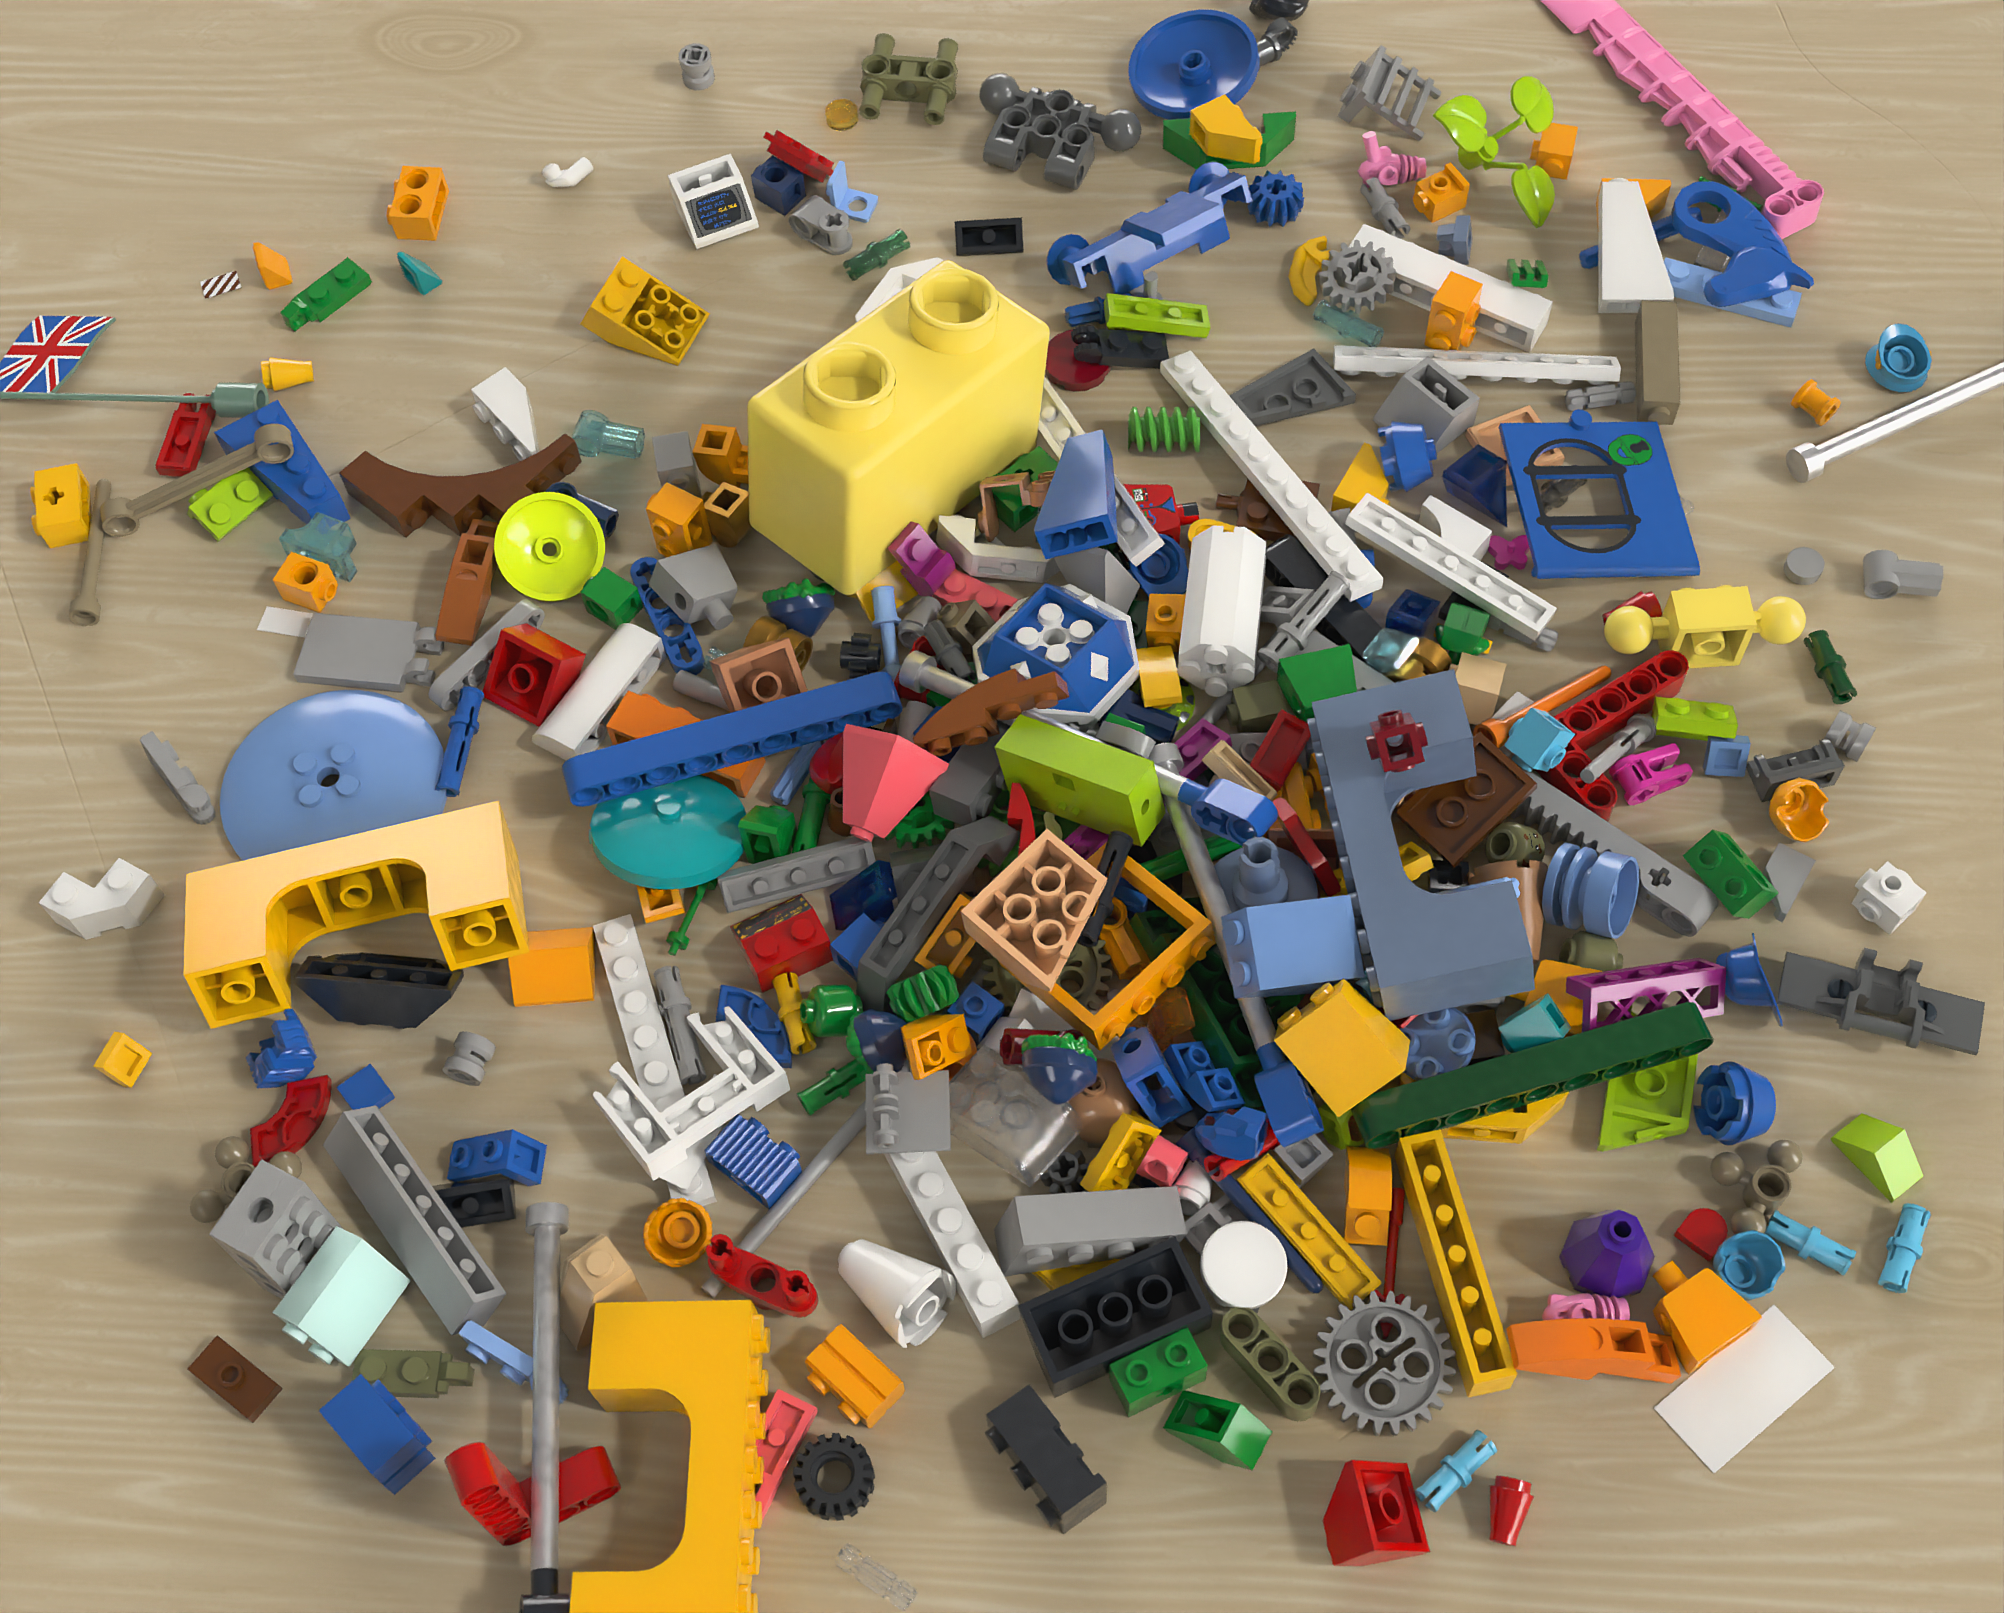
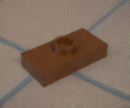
M218 1335L187 1369L252 1423L256 1421L283 1389Z

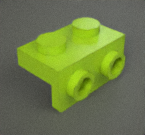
M246 468L218 481L208 491L205 488L197 491L188 500L191 505L188 507L187 515L191 519L196 518L219 542L273 497V493L249 468Z
M1655 696L1651 714L1656 727L1655 735L1708 741V736L1735 739L1738 722L1732 705Z

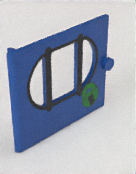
M1578 409L1572 412L1569 422L1500 423L1498 428L1534 564L1531 571L1532 577H1537V579L1699 576V560L1658 422H1592V417L1587 411ZM1559 447H1573L1595 454L1608 465L1536 466L1534 461L1548 450ZM1613 478L1617 482L1626 515L1547 516L1544 512L1536 479ZM1627 529L1629 532L1621 542L1614 546L1590 549L1567 542L1553 530Z

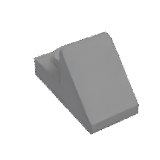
M1267 587L1262 595L1260 622L1274 623L1277 628L1285 622L1290 623L1309 598L1315 593L1314 589Z

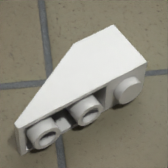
M506 367L471 389L476 402L473 405L475 413L483 423L489 421L493 425L496 436L503 444L509 442L513 446L514 454L519 461L540 452L533 409L526 388Z

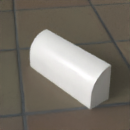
M629 623L620 624L532 736V742L566 761L572 757L595 751L608 735L606 725L627 691L639 694L667 658L662 639L639 626Z

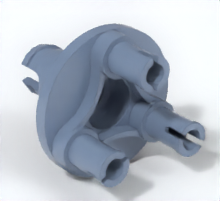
M1264 837L1248 839L1243 843V848L1229 853L1214 866L1231 913L1246 907L1317 899L1316 880L1308 865L1295 854L1276 847L1271 840Z

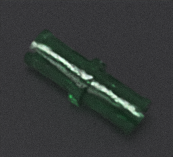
M897 229L881 241H872L867 244L866 250L844 261V268H850L846 271L850 279L856 281L859 277L878 266L883 268L887 265L889 259L909 249L910 241L903 242L908 239L905 232Z

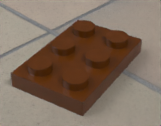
M1481 732L1473 737L1477 776L1421 788L1396 811V817L1452 869L1537 789V783Z

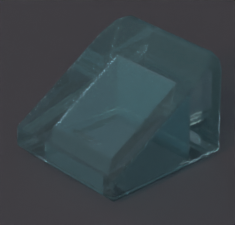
M1383 628L1363 652V657L1380 673L1397 670L1417 646L1419 640L1415 636Z

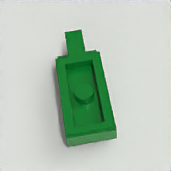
M347 257L292 299L280 312L285 324L295 332L309 321L318 320L322 322L370 286L372 283L370 275Z

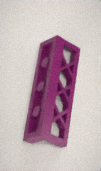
M1699 957L1566 977V993L1583 1000L1582 1032L1637 1017L1632 1016L1627 1010L1637 997L1643 996L1648 1003L1638 1016L1664 1009L1661 1004L1673 991H1676L1681 996L1676 1005L1694 1002L1703 1018L1724 1015L1726 967ZM1705 986H1711L1710 1005L1699 1006L1695 998ZM1609 1001L1614 1009L1604 1021L1597 1022L1598 1003Z

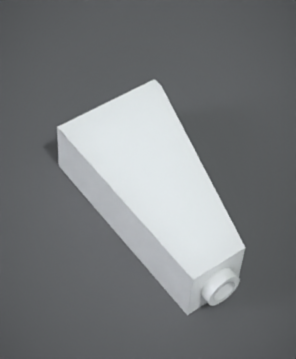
M1615 178L1608 182H1602L1599 193L1598 313H1638L1641 300L1673 302L1674 291L1638 181Z

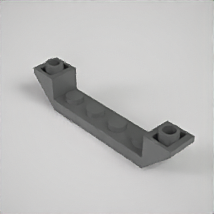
M988 816L949 832L858 962L856 995H859L862 1000L863 1012L873 1009L896 1015L889 1004L891 1001L887 994L888 989L899 978L982 857L1000 867L1021 836L1018 830L992 816Z

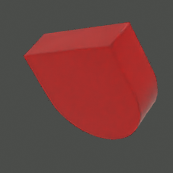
M1699 1208L1692 1211L1686 1217L1673 1236L1710 1262L1716 1254L1718 1247L1726 1240L1728 1227L1726 1221L1718 1212L1708 1208Z

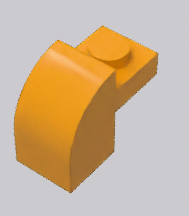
M702 424L692 451L701 473L718 485L726 482L739 488L741 483L749 484L748 446L741 444L736 427Z
M1346 1146L1344 1175L1346 1204L1343 1238L1350 1244L1387 1246L1389 1211H1391L1392 1164L1389 1149Z

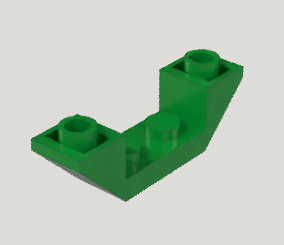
M1296 111L1262 114L1260 161L1255 164L1207 156L1190 135V118L1163 120V149L1194 169L1209 162L1221 163L1228 169L1265 167L1294 140Z

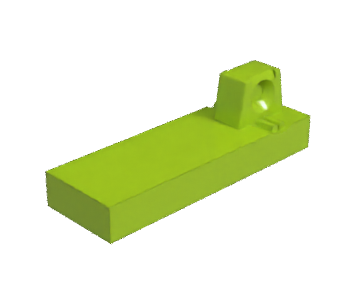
M1106 293L1104 312L1108 330L1131 331L1133 329L1200 338L1208 337L1211 327L1207 305Z

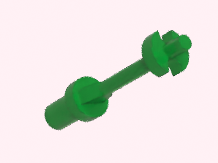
M717 878L699 885L678 932H669L666 942L671 945L668 951L670 955L675 956L678 949L686 950L690 941L685 936L686 931L706 890H715L718 884Z

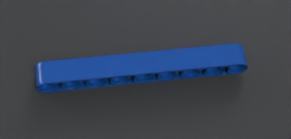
M875 672L581 754L565 761L562 765V773L570 802L580 807L591 806L828 739L842 733L846 724L867 728L885 723L887 718L895 719L898 717L903 707L891 675L887 672Z

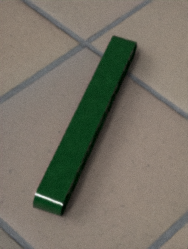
M1686 1002L1377 1092L1351 1108L1366 1148L1376 1149L1398 1143L1399 1138L1439 1129L1442 1130L1689 1057L1706 1050L1713 1044L1714 1039L1696 1003Z

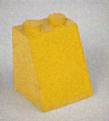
M1344 978L1334 986L1330 983L1321 986L1311 995L1310 1000L1312 1002L1301 1010L1293 1007L1283 1014L1277 1021L1279 1026L1274 1037V1042L1337 1117L1343 1115L1404 1072L1410 1046L1408 1037Z

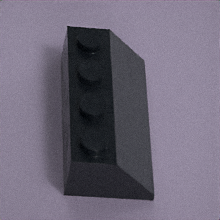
M1175 1236L1018 1305L1035 1356L1054 1398L1109 1374L1110 1364L1188 1327L1192 1336L1210 1329L1213 1312Z

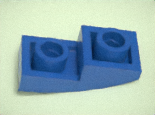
M1202 1041L1172 1044L1162 1053L1185 1091L1208 1112L1241 1108L1245 1104L1228 1068L1215 1069Z

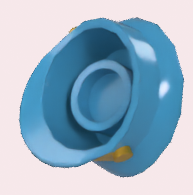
M1900 323L1885 328L1879 338V344L1871 347L1865 358L1867 370L1874 380L1886 389L1896 392H1912L1922 387L1927 380L1932 361L1931 351L1928 350L1923 337L1911 326Z

